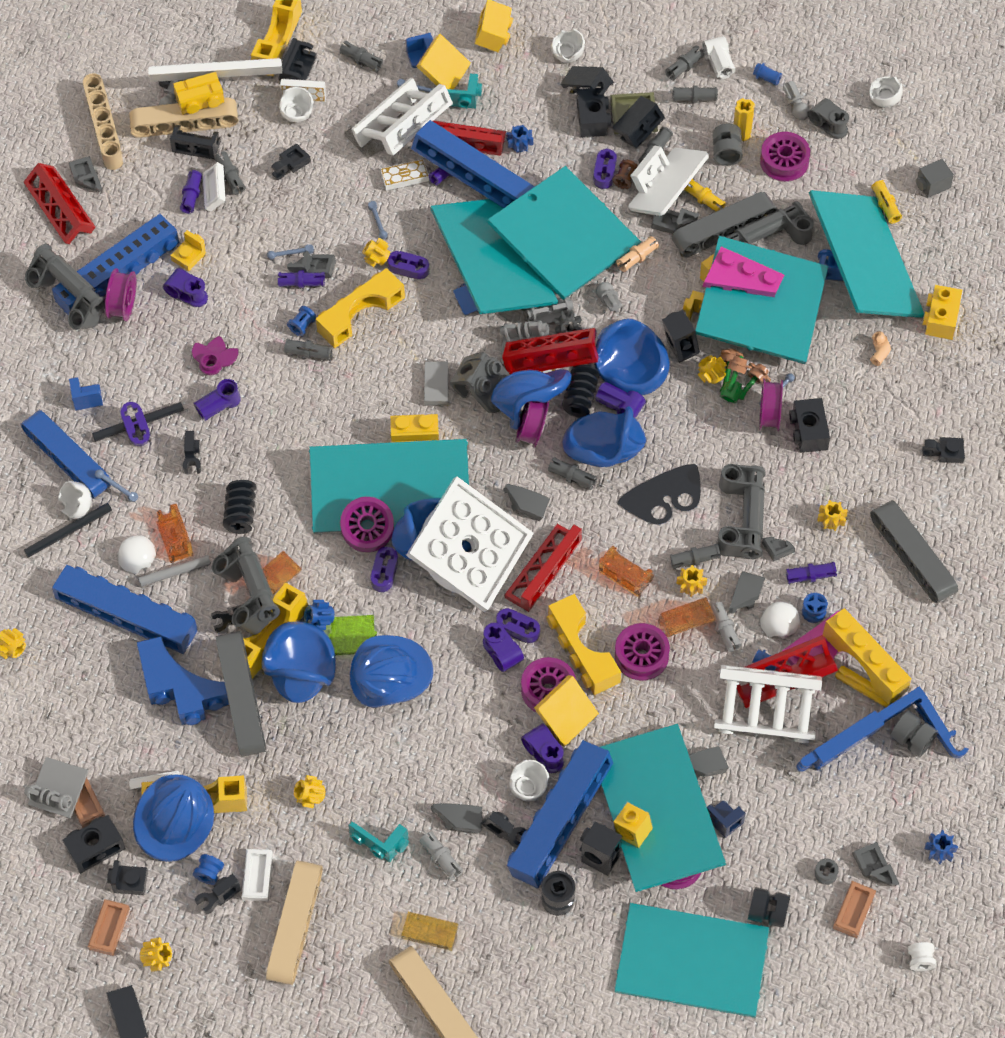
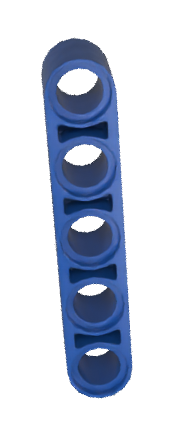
M39 409L20 424L25 434L73 481L88 487L92 499H95L111 486L102 478H96V470L103 469L42 410Z

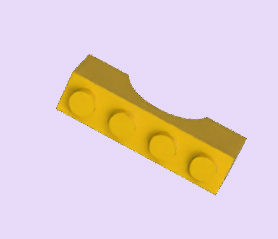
M275 0L269 30L263 40H257L251 53V60L282 59L302 14L301 0Z
M387 268L380 273L374 274L365 284L357 286L351 294L339 299L334 306L322 311L316 318L317 332L335 349L352 337L351 320L357 312L368 307H379L389 310L405 298L404 284Z
M286 582L273 598L274 604L280 610L278 617L272 620L257 635L243 638L252 679L262 668L261 662L264 647L271 633L283 623L300 621L304 616L305 608L308 606L305 593Z
M572 594L548 605V616H546L548 625L552 630L555 629L557 631L561 647L563 649L567 648L570 653V662L575 669L578 668L580 670L584 686L587 689L590 688L593 694L596 695L620 684L621 671L610 652L600 653L586 648L578 637L580 630L586 624V612L576 595Z
M845 608L825 622L822 635L838 652L844 651L849 653L862 665L870 678L872 688L888 705L908 692L912 678Z
M244 775L218 777L213 783L203 786L211 797L214 813L247 811V786ZM155 781L141 782V796Z

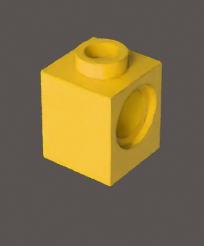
M628 802L614 820L616 833L622 835V840L637 848L641 846L653 829L649 813Z

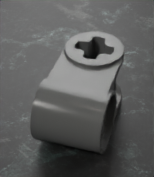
M822 99L808 111L809 120L832 138L842 139L847 135L848 127L846 125L849 122V114L835 105L830 99Z

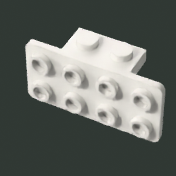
M654 146L631 174L638 194L628 205L630 211L659 216L664 215L708 159L707 152L674 148L666 157L661 146Z

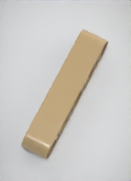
M90 73L84 77L83 86L102 160L107 169L116 170L123 165L119 139L103 80L100 75Z
M224 98L225 103L220 104L218 107H208L194 114L186 113L183 115L178 103L135 108L129 113L131 134L141 138L168 135L173 133L175 125H180V130L183 132L233 127L239 121L237 103L232 98Z
M299 860L295 863L267 967L266 980L289 985L294 984L322 878V865Z
M409 946L388 960L392 970L440 1038H478L412 946Z

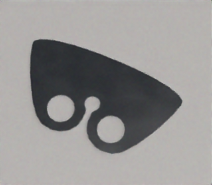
M688 464L664 472L631 489L619 499L618 504L631 514L647 522L659 525L666 523L672 517L673 511L669 503L663 500L665 496H670L674 507L681 511L693 510L699 504L701 484L698 467L696 464ZM683 493L690 494L693 498L692 504L689 506L680 505L678 502L679 495ZM654 507H664L667 515L663 519L654 518L652 516V509Z

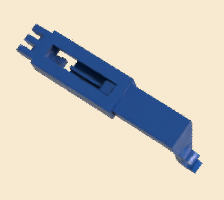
M919 686L878 713L873 711L814 749L798 762L796 769L799 772H804L814 765L818 771L878 732L884 723L912 705H916L915 710L925 723L938 730L936 737L951 757L961 758L968 752L969 748L964 747L961 751H957L954 748L950 738L956 735V730L948 731L928 697Z

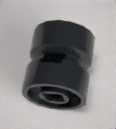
M553 871L543 879L541 900L544 909L548 913L555 916L565 915L574 906L575 881L566 872Z
M755 887L748 920L760 923L768 920L769 925L784 928L791 895L779 892L771 895L769 890ZM768 904L776 906L775 911H767Z

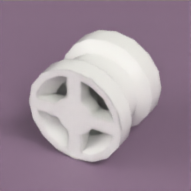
M919 942L908 946V954L912 958L909 963L911 970L928 971L937 966L936 960L932 955L935 951L932 943Z

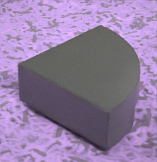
M775 537L762 539V544L773 562L795 552V547L787 540L784 541Z

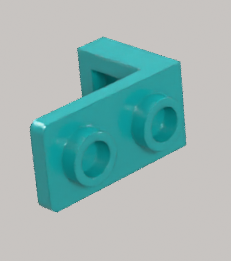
M470 73L467 91L447 89L453 102L449 107L476 109L477 98L482 96L483 84L479 83V74Z
M353 821L348 825L350 838L358 845H366L370 848V852L381 860L384 858L391 862L398 852L402 853L409 844L408 829L401 824L396 827L384 843Z

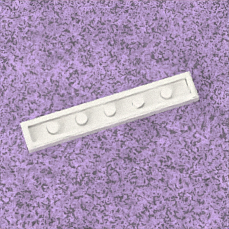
M280 58L150 66L148 67L150 82L187 80L212 72H216L218 78L282 74V63Z

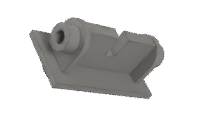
M559 297L557 298V305L526 308L528 323L538 321L547 324L555 322L554 318L559 319L561 311L569 313L571 309H574L573 302L570 300V297L564 300Z

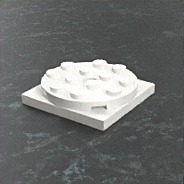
M455 477L435 509L426 518L421 532L406 556L427 570L432 578L442 587L460 594L485 612L491 606L534 533L459 477ZM463 540L471 544V552H466L463 549Z

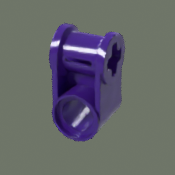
M176 268L163 284V289L169 296L193 307L204 306L208 301V295L204 291V281L181 268Z
M490 623L484 628L483 647L501 672H505L524 660L521 648L513 641L501 624Z
M543 723L521 736L525 749L539 763L544 765L548 773H557L563 768V748Z

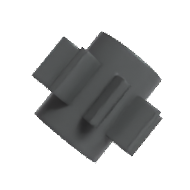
M572 309L569 313L561 311L559 319L554 318L555 324L559 325L555 328L557 334L583 330L582 326L578 324L582 321L581 316L574 317Z

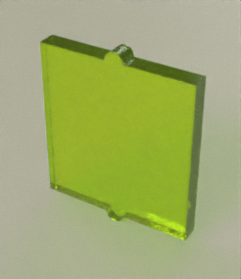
M374 615L334 617V621L331 623L329 638L332 640L335 655L355 654L364 641L377 636V631L374 628Z

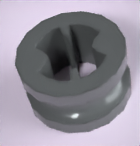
M821 859L815 869L816 880L824 885L835 882L839 873L837 863L832 859ZM825 867L831 868L830 872L833 873H829L828 876H824L823 871L820 870H824Z

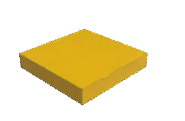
M438 34L416 67L436 86L442 84L446 86V89L454 90L471 63L441 34Z
M571 675L562 680L534 707L557 742L564 747L599 714Z

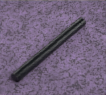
M178 402L144 414L146 422L150 423L184 411L182 403ZM122 422L92 433V436L96 442L125 432L126 429Z
M107 502L23 551L29 558L111 512L112 509Z

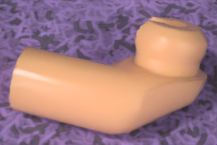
M878 331L872 336L876 352L870 359L876 366H880L891 351L887 337L883 332Z

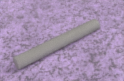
M205 555L139 577L138 579L141 587L209 565L211 562L209 556Z

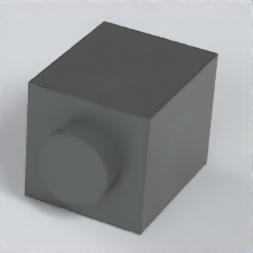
M940 159L919 168L916 184L919 190L923 191L927 198L950 189L954 174L945 161Z

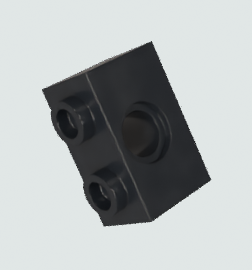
M590 88L577 89L576 104L581 138L607 136V127H611L610 113L606 114V109H609V99L604 94L597 95L600 88H595L594 90Z
M683 309L678 312H672L662 319L667 343L679 363L700 353L696 331Z
M822 398L795 400L793 410H789L790 424L795 426V430H793L794 444H798L800 453L828 450L830 434Z
M109 815L92 820L88 826L81 830H74L66 838L62 839L68 854L80 874L126 849L123 839ZM92 839L99 840L95 845H87Z
M595 821L592 827H587L581 835L580 841L582 845L579 850L582 852L581 862L609 876L621 856L622 835Z

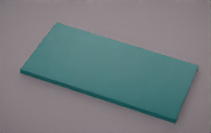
M810 190L809 196L856 313L923 318L925 313L883 212L878 205L877 198L873 196Z
M490 199L432 205L430 207L480 315L557 305L558 300L552 288L487 223L490 217L503 209L501 206Z
M467 439L309 446L313 533L341 532L340 520L343 510L351 501L360 497H374L383 501L392 512L395 528L397 522L404 516V508L408 504L427 498H442L455 477H459L469 485ZM369 508L365 509L366 513H369ZM362 510L357 511L360 515H362ZM364 520L360 526L363 529H371L374 523L371 520Z
M678 723L601 746V748L610 752L613 760L612 767L601 783L613 822L628 802L648 812L653 827L639 848L622 840L621 848L635 892L726 865Z

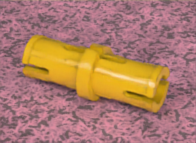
M693 179L689 182L693 188L688 185L684 188V191L697 198L698 203L707 205L715 212L721 210L716 204L722 208L726 206V202L712 194L711 189L702 187Z
M883 180L876 181L872 184L871 188L878 199V205L883 209L889 223L895 224L902 219V215L895 204L896 199L889 193Z

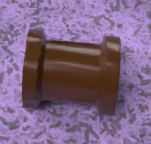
M625 159L620 162V169L612 179L615 186L621 189L631 188V174L638 167L635 162Z

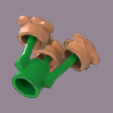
M721 350L722 355L719 357L727 364L725 366L726 375L720 389V397L731 403H737L738 399L744 400L746 393L754 383L762 385L763 378H765L766 382L771 381L767 375L769 373L768 369L762 364L758 363L755 365L750 362L746 365L748 360L743 359L744 355L737 350ZM747 368H749L750 370L747 374L751 380L742 390V384L736 381L738 373L745 374ZM731 370H734L731 379H729Z

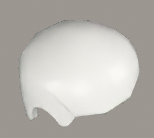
M572 29L571 31L562 30L554 37L551 50L554 57L561 62L571 63L582 56L585 40L583 34L577 29Z
M884 76L877 78L871 83L869 96L877 106L883 108L894 106L902 97V83L896 77Z
M297 86L288 88L284 91L279 102L280 113L288 121L299 123L310 116L314 101L311 93L305 88Z
M67 481L61 487L58 500L65 505V509L61 511L70 519L76 520L84 517L92 504L91 492L88 487L75 481Z
M136 535L125 539L118 551L119 565L124 571L137 574L143 568H150L151 563H153L156 557L155 545L144 536Z
M772 603L764 610L760 618L761 629L769 637L778 636L785 639L796 633L800 625V614L789 603Z
M524 760L515 766L510 775L509 785L511 792L515 797L523 801H535L543 796V793L546 791L549 773L544 765L538 761Z

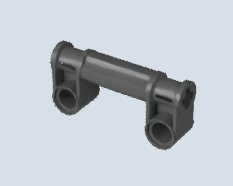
M795 201L785 209L780 208L736 229L734 233L726 236V238L752 245V243L785 229L795 243L805 245L812 240L814 222L802 205Z
M42 244L34 252V257L25 272L26 284L30 288L52 286L55 279H57L76 298L68 314L70 327L75 330L95 327L105 309L106 298L100 297L95 292V288L68 264L61 255H56L52 251V247L49 244Z
M727 464L722 468L719 480L721 491L726 494L744 495L742 528L725 526L719 531L717 544L722 556L758 559L763 554L760 543L763 538L765 493L763 477H765L766 471L761 466Z
M240 537L234 540L221 554L216 556L211 568L214 574L233 583L240 580L243 576L251 597L234 611L232 624L252 635H257L265 626L278 617L280 610L273 602V592L268 584L258 555L252 550L253 543L251 539Z

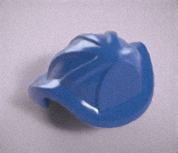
M622 319L601 330L596 344L599 358L598 362L594 363L600 373L599 376L605 382L627 393L628 391H636L642 396L654 392L664 383L669 373V356L663 342L654 331L635 319Z
M565 369L547 373L536 370L514 372L498 382L492 392L491 402L510 418V427L517 430L521 423L519 414L521 407L530 401L545 403L561 394L571 382V373Z
M627 406L622 414L599 411L575 420L567 428L563 436L562 447L569 457L578 462L595 467H610L635 457L645 446L646 437L641 425L633 417V409Z
M441 498L418 500L404 508V516L397 522L392 534V545L401 556L413 561L406 554L421 532L426 518L435 509ZM463 540V549L466 552H470L471 544Z
M292 621L281 624L271 633L264 647L261 666L263 672L272 677V682L282 697L293 703H302L317 695L323 685L330 686L332 684L336 671V655L330 638L322 629L310 623Z
M393 635L375 636L364 641L357 649L350 668V685L354 695L362 704L371 708L412 700L428 688L433 678V664L427 651L413 640Z
M171 774L158 778L144 791L134 813L133 832L141 850L148 856L165 862L178 861L194 853L207 839L213 827L214 807L211 797L199 782L188 776Z

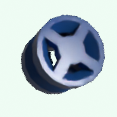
M810 593L804 598L802 616L806 621L819 623L825 618L828 606L825 596L820 593Z
M202 854L199 858L200 865L194 869L193 876L203 883L215 885L218 881L217 875L223 870L225 865L214 856Z

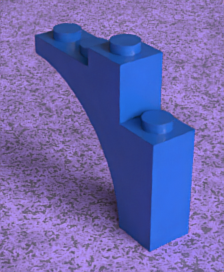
M161 637L137 642L151 705H163L171 700H176L181 725L198 724L200 721L206 720L204 711H215L229 705L225 682L205 679L184 669L170 656Z

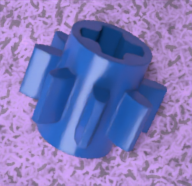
M524 125L512 126V133H506L508 148H512L516 153L527 152L528 145L532 146L534 143L532 130H528Z
M313 600V605H308L305 608V622L326 630V625H330L334 621V609L332 606H329V602Z
M943 830L936 836L931 833L929 836L930 842H926L924 847L925 850H930L928 859L933 858L938 861L939 865L946 859L951 862L954 857L953 853L957 852L958 845L953 844L954 835L944 834Z

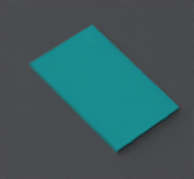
M630 903L628 918L625 922L626 929L619 968L617 970L615 993L756 1018L765 953L768 948L769 927Z

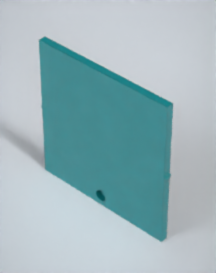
M566 166L487 220V223L523 261L563 300L616 263L618 259L630 252L631 247L641 244V241L605 206V203L601 202Z
M719 236L712 264L722 246L784 274V277L775 297L749 294L745 290L732 289V291L723 290V287H706L695 329L696 335L806 364L828 266Z

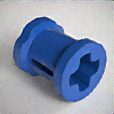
M301 306L299 313L294 319H290L287 322V326L297 336H303L306 333L305 329L310 323L316 321L317 316L307 306Z

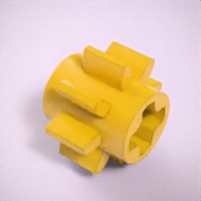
M378 238L376 242L370 239L362 251V254L365 255V262L372 267H375L376 263L382 266L390 255V251L387 250L389 247L388 243L381 238Z
M706 356L698 364L700 372L697 375L704 383L708 381V383L716 384L725 377L726 369L724 367L727 364L721 357Z
M829 500L826 506L820 505V514H818L817 521L823 523V529L828 528L836 531L839 525L845 526V517H847L848 510L842 508V502L837 503Z
M693 565L686 570L681 568V576H678L676 584L681 585L680 593L685 592L690 597L697 593L702 594L703 586L707 585V578L702 577L704 570L694 568Z
M16 628L12 631L9 629L2 630L0 632V656L4 659H7L9 656L11 658L19 657L26 647L25 639L23 638L24 634Z
M306 775L305 780L300 779L295 784L294 797L297 799V803L302 804V807L313 808L314 803L320 804L325 797V787L322 781L317 780L315 776Z
M161 937L151 938L149 942H143L144 947L140 950V960L143 963V967L150 966L151 972L161 971L162 967L169 966L168 962L172 958V949L168 942L162 943Z

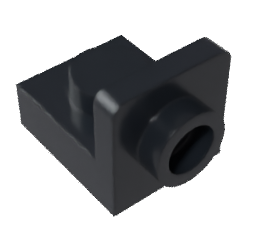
M114 860L113 868L108 870L107 882L111 884L114 893L145 895L148 869L147 867L122 866L120 860Z

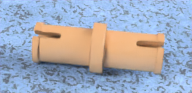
M649 236L638 246L634 245L631 247L630 252L616 261L617 266L626 263L619 269L622 272H626L636 263L643 262L647 255L659 248L658 242L651 246L649 245L656 239Z

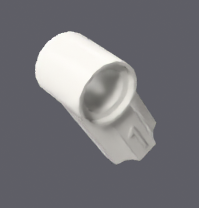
M725 36L702 41L704 57L706 60H710L716 76L721 79L729 78L735 72V67L729 55V47Z

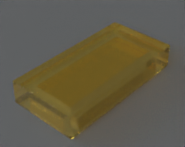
M408 912L401 938L452 951L459 924Z

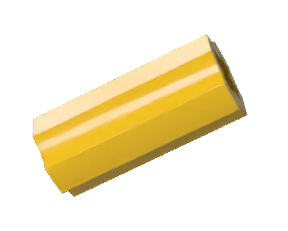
M744 98L736 101L733 124L741 129L742 141H746L751 137L755 104L751 99L747 100Z

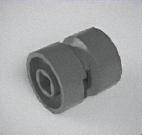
M721 124L715 127L712 134L715 162L723 166H732L739 163L743 156L741 129L734 124Z
M908 710L897 722L890 737L901 745L908 744V750L921 757L933 743L938 730L928 723L921 724V719Z

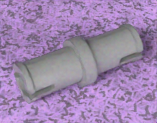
M716 602L719 612L716 611L714 604L710 605L708 610L716 624L715 630L721 635L727 651L733 652L734 649L731 641H733L736 650L742 646V643L739 641L734 630L735 624L733 620L729 619L723 603Z
M432 831L428 832L430 837L427 834L423 835L420 843L430 853L434 864L439 865L450 880L455 879L453 875L456 878L459 877L463 872V868L450 855V849L444 847Z

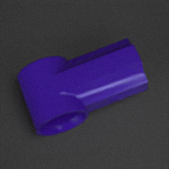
M224 379L218 383L217 389L194 402V407L201 418L206 421L225 408L236 407L241 401L238 385L232 379Z
M607 382L601 384L595 397V401L615 410L617 414L624 413L625 408L630 406L633 409L634 418L637 417L646 403L645 398L638 392L628 391L627 393Z

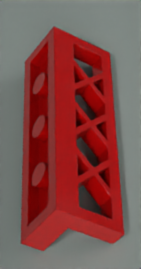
M433 120L434 123L484 154L502 155L506 131Z
M37 163L24 180V184L64 243L70 244L80 231L91 234L96 228L55 167ZM37 176L40 178L39 188H36L33 184ZM45 191L50 193V203L45 202ZM56 206H59L61 209L60 219L55 217ZM66 222H70L73 226L68 234L66 233Z
M595 328L506 342L502 355L505 368L509 374L523 370L546 371L596 363L599 358L595 346L597 332Z
M557 523L504 594V598L529 612L582 541V529L573 525L568 530ZM557 534L564 535L565 537L560 544L555 545L554 538ZM553 552L546 563H542L541 556L543 553ZM540 569L534 579L529 581L528 573ZM526 588L521 595V599L513 595L517 589Z
M823 635L745 666V668L764 670L765 667L773 665L776 666L774 671L821 677L838 671ZM821 645L823 653L816 656L808 655L812 648ZM794 655L800 657L794 665L785 664L789 657ZM739 683L736 687L738 696L744 707L748 708L750 706L752 686H750V683L742 686ZM765 684V687H762L760 702L776 696L777 689H775V685Z

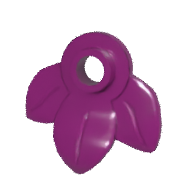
M220 336L214 338L206 346L195 343L192 348V356L199 362V369L205 375H215L220 372L222 367L232 365L239 354L238 348L226 349V345Z

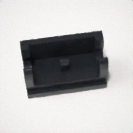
M296 38L292 39L282 61V74H279L280 84L281 79H308L317 58V53L305 50V48L312 50L314 47L312 44L299 41Z
M572 66L560 85L563 88L573 87L569 92L570 94L577 93V89L580 87L592 90L596 87H601L597 95H603L609 86L613 85L614 81L603 67Z
M640 96L612 128L615 132L622 135L620 137L622 141L637 149L665 119V116L657 103Z
M175 125L170 136L173 153L215 160L214 158L221 143V137H218L219 132L214 131L212 137L185 133L180 130V125Z

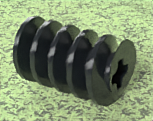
M585 364L571 368V382L566 389L562 402L563 410L577 418L590 414L591 401L594 399L593 394L596 391L595 386L600 375L595 367Z
M235 480L226 486L223 527L229 532L245 534L253 529L250 525L254 521L252 517L254 515V499L256 498L254 491L257 489L254 482Z

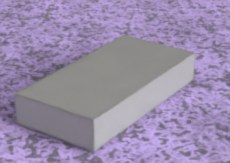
M448 361L425 362V405H448Z

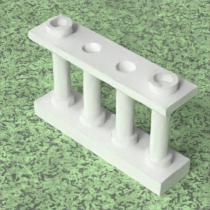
M410 78L351 128L359 147H363L371 139H377L382 141L387 154L394 155L412 140L429 120L433 121L453 102L445 85L439 84L429 93L419 91L414 79ZM416 100H420L416 105L411 106ZM401 113H405L401 118L397 119ZM386 126H390L386 131L382 132Z
M721 665L720 679H725L724 682L727 685L723 719H715L714 728L719 729L720 733L733 734L734 731L784 736L792 737L794 741L800 743H809V740H815V731L808 730L812 693H815V690L821 691V676ZM740 681L750 682V686H752L748 723L733 721L736 687ZM765 684L775 685V689H777L773 726L758 724L761 691ZM790 687L800 688V692H802L798 729L783 727L786 695Z

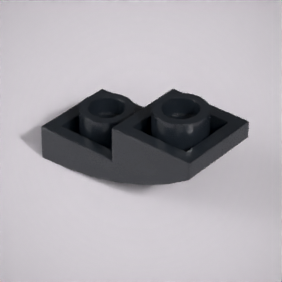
M130 985L106 992L119 1038L148 1037L133 986Z

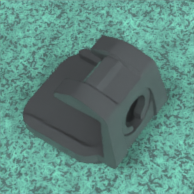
M478 352L464 357L450 384L454 391L463 398H466L469 393L465 387L468 385L471 395L488 413H497L500 410L491 402L492 392L498 382L510 374L496 358L489 357L485 352Z

